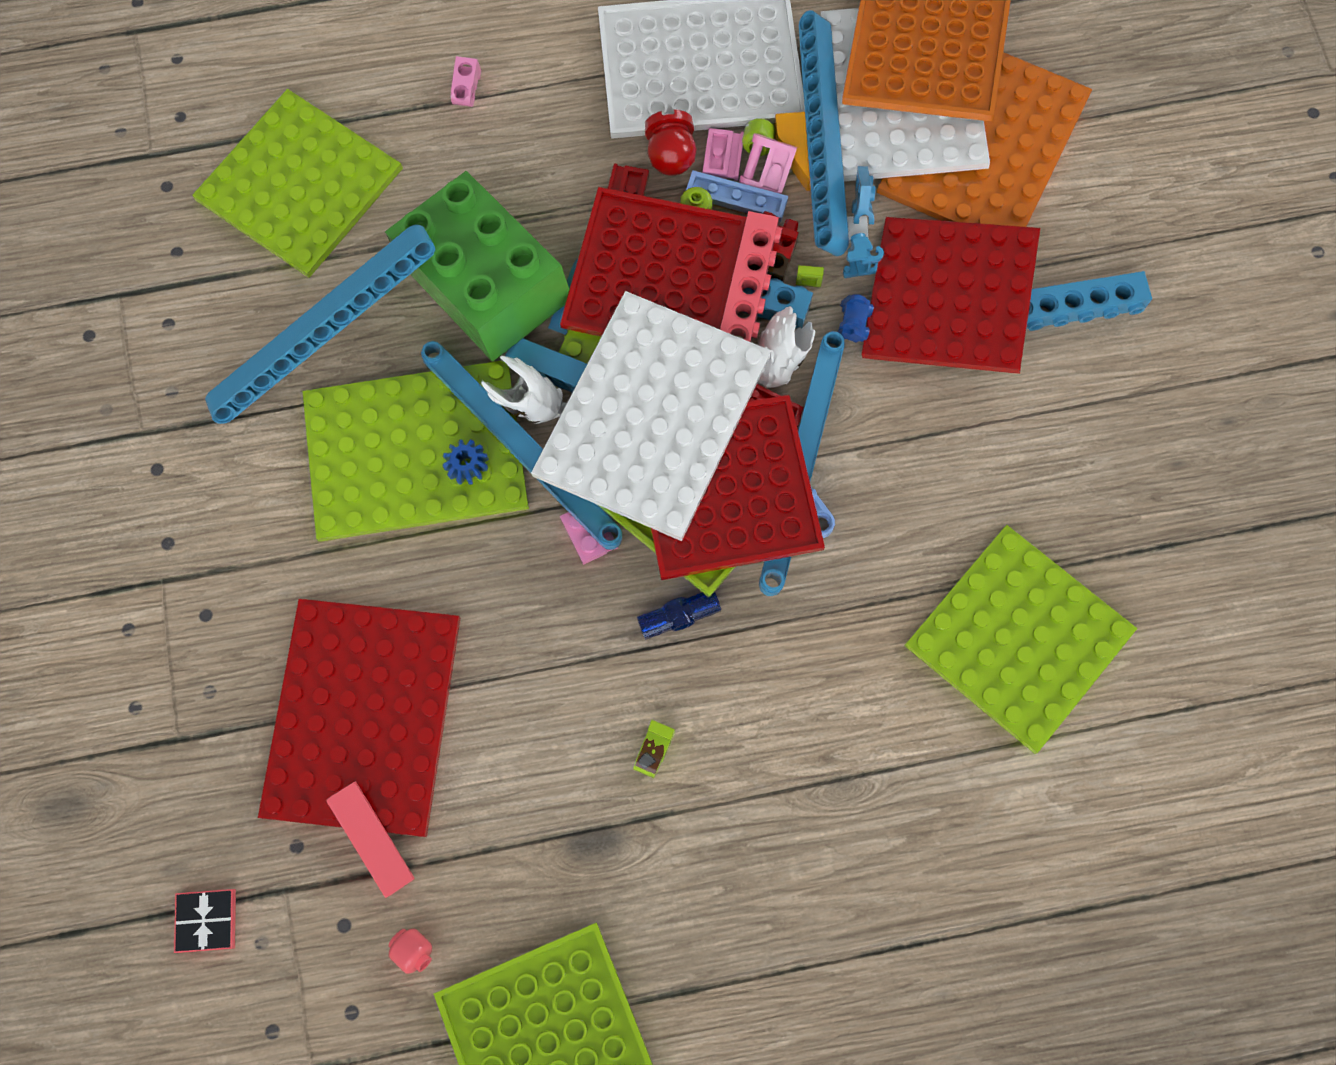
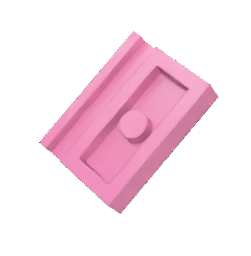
M709 128L702 173L723 179L732 178L734 181H738L744 132L738 134L730 130Z
M569 512L560 516L583 565L611 551L602 547ZM607 532L603 536L606 540H614L611 532Z

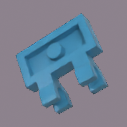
M857 166L855 199L851 207V211L854 214L853 223L859 224V218L862 215H867L869 224L874 225V213L871 202L875 200L873 176L869 175L868 166Z

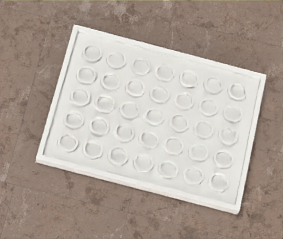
M663 0L598 7L611 139L645 136V120L650 115L662 111V115L674 114V109L686 111L692 116L694 131L708 130L709 128L746 126L750 120L762 118L775 123V114L805 112L804 92L790 0Z
M859 8L821 11L820 16L830 22L832 31L844 181H856L857 166H868L869 175L873 176V179L989 169L990 159L985 125L982 120L842 104Z
M625 291L531 472L532 476L682 541L769 360L771 350Z

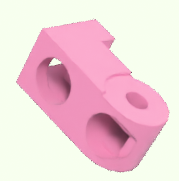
M456 56L451 86V102L453 105L469 107L474 105L475 90L477 89L478 79L480 80L481 76L478 59Z

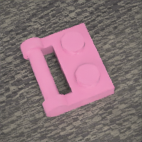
M754 133L752 138L754 143L744 174L740 176L738 183L782 194L797 147ZM765 146L770 148L760 181L753 179L762 148Z

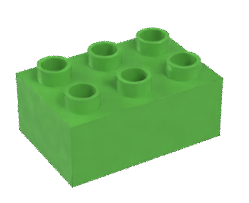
M467 171L449 182L445 187L385 231L386 236L391 242L410 226L421 225L425 228L435 246V252L431 258L410 275L492 362L566 304L569 287L562 265Z

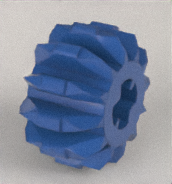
M459 439L458 447L452 444L449 445L452 453H444L443 457L446 462L443 463V468L448 471L447 475L450 479L456 478L458 484L461 485L467 479L468 484L472 485L473 477L482 480L483 477L480 471H488V466L485 462L489 458L487 454L483 453L484 448L482 445L475 446L474 440L471 439L465 445L463 440Z

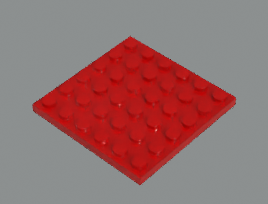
M598 187L560 322L561 328L602 337L625 291L720 329L747 217Z
M886 217L880 246L884 251L882 260L878 262L870 303L873 304L874 309L871 317H868L866 327L870 329L867 340H864L862 358L1020 374L1040 228Z
M790 395L747 403L682 541L651 528L661 580L818 552L825 549Z

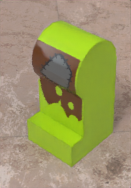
M651 720L633 770L655 778L674 737L675 729Z

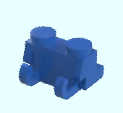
M848 295L840 304L844 316L837 332L844 339L856 343L858 341L864 342V340H867L870 329L866 327L868 317H871L874 306L870 304V300L862 295Z

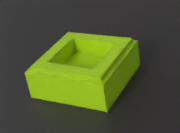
M798 265L796 285L821 287L824 267Z

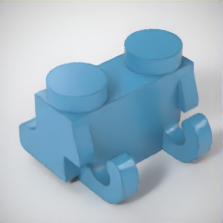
M864 233L853 235L850 238L851 247L847 250L846 260L849 262V266L844 267V278L875 274L878 262L882 260L884 255L883 249L877 246L875 251L878 255L872 256L870 250L873 249V246Z

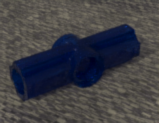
M702 592L689 598L679 597L665 603L662 608L637 616V620L646 640L671 630L675 632L686 629L695 624L697 620L721 612V607L715 592L710 597H707Z

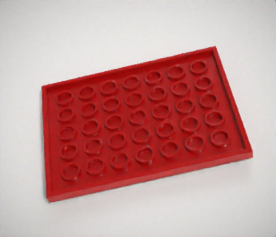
M298 599L258 818L342 828L326 799L356 781L387 833L427 837L460 616Z

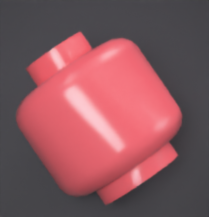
M402 929L389 942V958L406 974L413 973L416 970L419 972L423 971L432 960L430 957L432 944L416 929Z

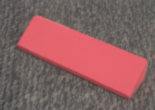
M356 781L326 799L385 898L415 879Z

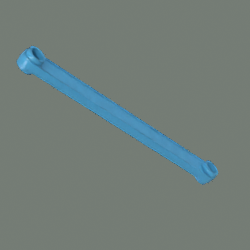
M834 331L827 333L820 343L798 428L809 481H811L845 342L843 336ZM828 343L834 344L836 348L829 346ZM791 557L764 561L759 579V588L764 595L775 596L781 592L785 584ZM765 579H774L778 587L768 586Z
M435 341L427 342L421 351L425 365L531 473L543 448L501 405L491 400L487 395V391L441 344ZM432 353H439L436 357H428ZM537 479L602 547L612 550L621 544L622 530L597 504ZM607 532H613L617 535V538L609 541L603 536Z

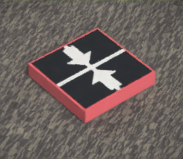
M236 889L175 893L174 953L235 949Z

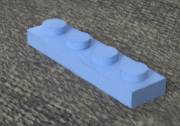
M692 170L686 190L692 187L706 189L711 194L714 205L748 213V211L761 214L764 211L773 213L776 217H779L778 222L782 221L788 202L787 195Z

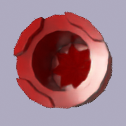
M674 109V114L662 115V111L650 115L645 120L644 131L647 140H649L647 154L652 167L667 176H677L687 172L695 162L697 150L692 136L694 132L692 116L686 111Z

